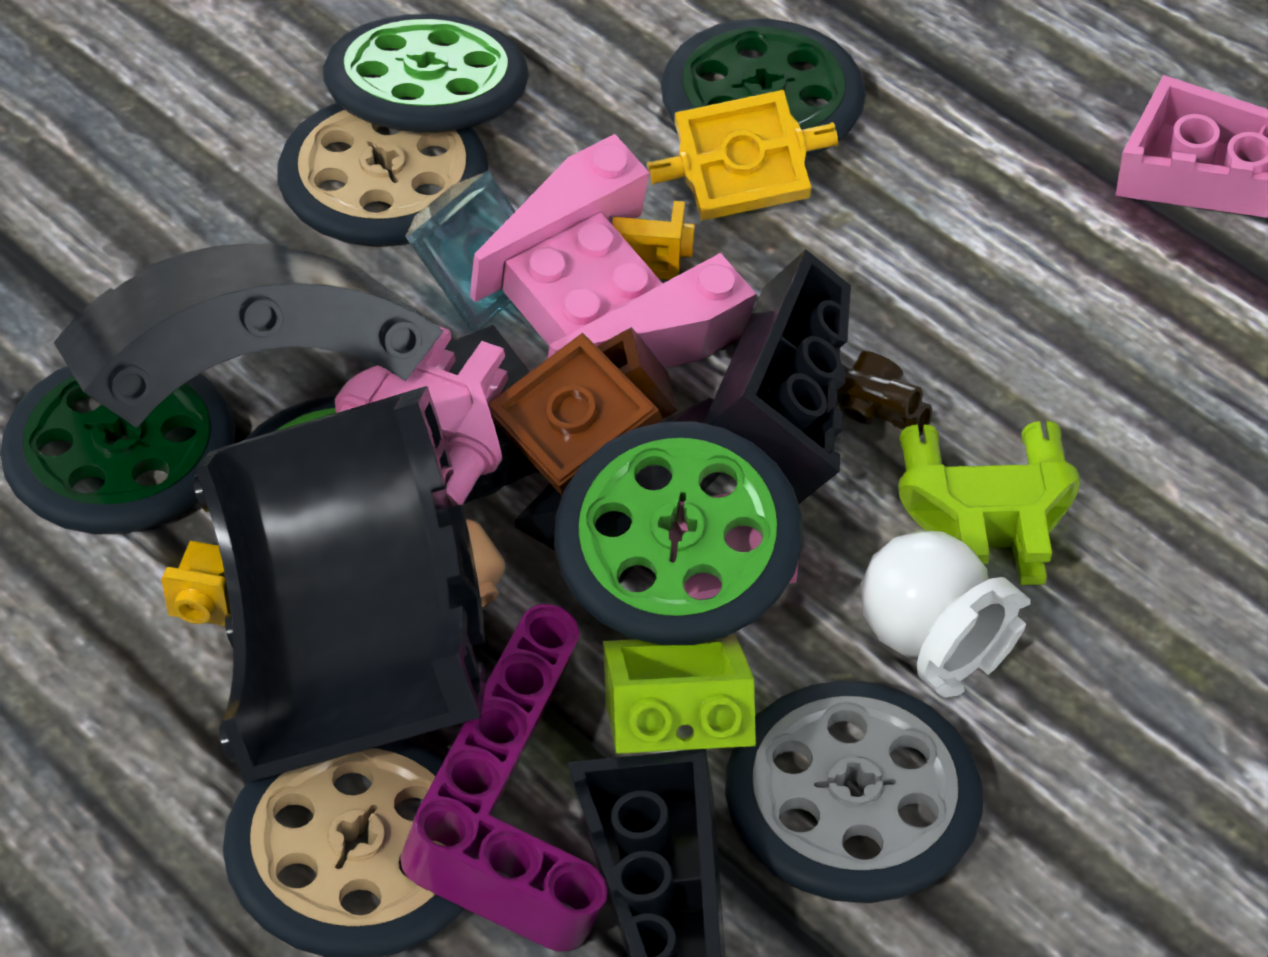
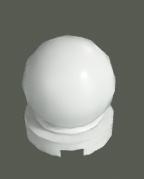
M919 530L893 538L872 556L861 582L863 616L879 641L909 659H918V676L944 698L964 693V685L959 681L973 673L978 667L987 675L993 672L1011 652L1026 627V623L1017 615L1020 608L1030 605V599L1004 577L988 579L987 568L974 551L964 542L942 531Z

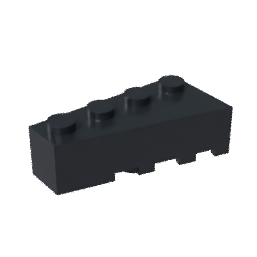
M807 249L763 287L703 423L725 428L759 447L778 464L792 485L798 504L840 472L841 454L834 451V437L842 431L843 411L837 409L836 405L837 390L845 384L846 366L841 364L840 348L848 342L851 285Z
M706 749L567 762L577 806L598 869L606 881L607 895L628 957H726L714 793Z

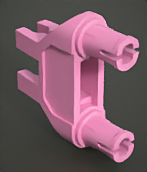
M440 327L444 331L406 381L378 365L366 369L354 376L343 386L335 398V411L338 413L428 386L453 466L442 469L447 487L446 494L450 500L449 505L452 507L459 504L463 505L480 475L492 473L502 461L501 449L488 403L501 394L509 378L506 370L498 368L505 358L504 348L484 341L480 342L458 375L450 373L449 371L456 361L454 352L445 350L452 339L449 329Z

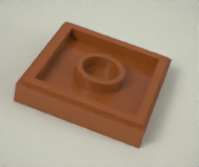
M583 332L488 403L493 422L561 495H563L564 489L579 467L604 444L633 429L662 422L658 408Z

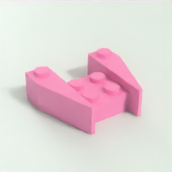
M616 134L568 157L474 254L470 298L474 303L502 289L548 344V358L582 332L598 346L632 327L664 368L700 361L740 339L750 319L757 293L721 253L665 283L659 280L612 225L613 217L636 219L641 216L650 173Z

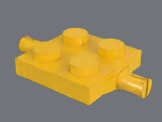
M784 90L675 112V126L680 141L679 156L651 162L647 161V170L650 172L651 185L684 178L685 183L694 194L700 221L810 198L811 185L805 167L806 152L831 146L836 147L838 146V136L833 122L801 130L800 125L790 114Z

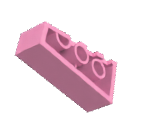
M1163 75L1122 152L1115 196L1268 218V109Z

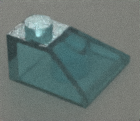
M489 171L463 180L448 188L415 215L405 236L472 333L481 329L512 302L502 289L475 303L470 298L474 254L516 212Z

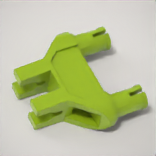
M1040 421L1030 423L1023 428L1021 438L1028 464L945 467L941 460L939 433L934 426L924 424L923 434L925 442L920 441L918 425L906 427L899 436L906 472L898 483L899 497L912 519L926 531H942L964 542L974 551L983 564H988L989 548L1012 547L1020 585H1045L1047 574L1044 562H1050L1052 556L1049 533L1060 522L1072 505L1080 489L1081 481L1077 469L1065 461L1061 429L1057 423L1052 421H1046L1047 438L1043 437Z

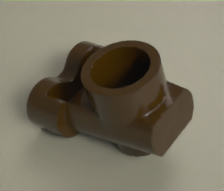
M861 351L852 368L846 367L845 384L837 390V400L841 403L839 410L843 411V414L867 425L872 423L874 417L892 423L894 427L901 430L911 425H918L920 436L923 434L924 424L929 425L932 418V406L922 402V388L901 381L904 374L903 370L890 359L871 351Z

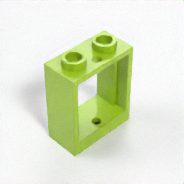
M730 634L725 638L696 645H658L637 639L603 641L606 708L616 754L756 746L754 677L736 634ZM680 726H691L693 728L691 736L688 738L679 737L677 730Z

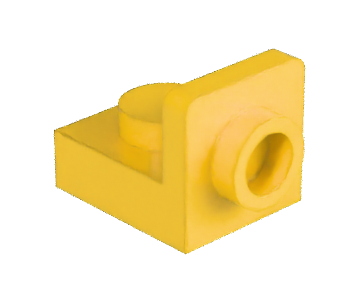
M685 201L673 202L671 222L613 217L612 225L659 279L671 280L678 276L681 257L692 258L695 224L684 223Z
M190 540L179 568L166 567L161 578L168 616L179 617L193 624L212 623L225 626V616L230 614L231 611L219 545Z

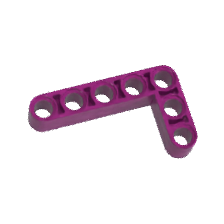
M539 604L529 608L523 615L485 685L481 717L464 723L416 812L400 860L404 873L418 886L548 949L562 952L572 951L580 947L588 938L606 902L608 889L604 877L598 869L588 862L491 816L563 677L580 633L576 620L569 612L555 605ZM433 841L440 842V843L444 844L445 846L438 845V844L434 843ZM498 872L505 873L509 877L502 876ZM561 902L566 903V904H569V905L572 906L574 909L569 908V907H566V906H565L564 904H562Z

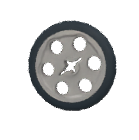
M834 681L809 685L781 696L755 716L756 746L734 747L726 766L725 797L732 823L747 849L773 875L803 892L832 901L867 904L903 898L934 884L963 858L976 838L983 815V783L974 756L955 727L928 704L903 691L876 683ZM837 722H852L864 731L865 736L857 742L843 743L834 739L828 729ZM911 747L924 754L927 763L916 769H905L894 763L890 754L895 749ZM793 751L805 756L811 766L801 773L790 774L778 769L773 760L783 752ZM845 782H857L860 791H864L863 796H851L849 788L845 786ZM908 804H920L929 808L934 813L936 820L927 827H914L905 823L899 816L898 811ZM803 809L814 815L818 824L812 830L794 832L787 829L779 818L788 810ZM853 836H867L877 842L881 852L872 859H856L845 851L843 843Z

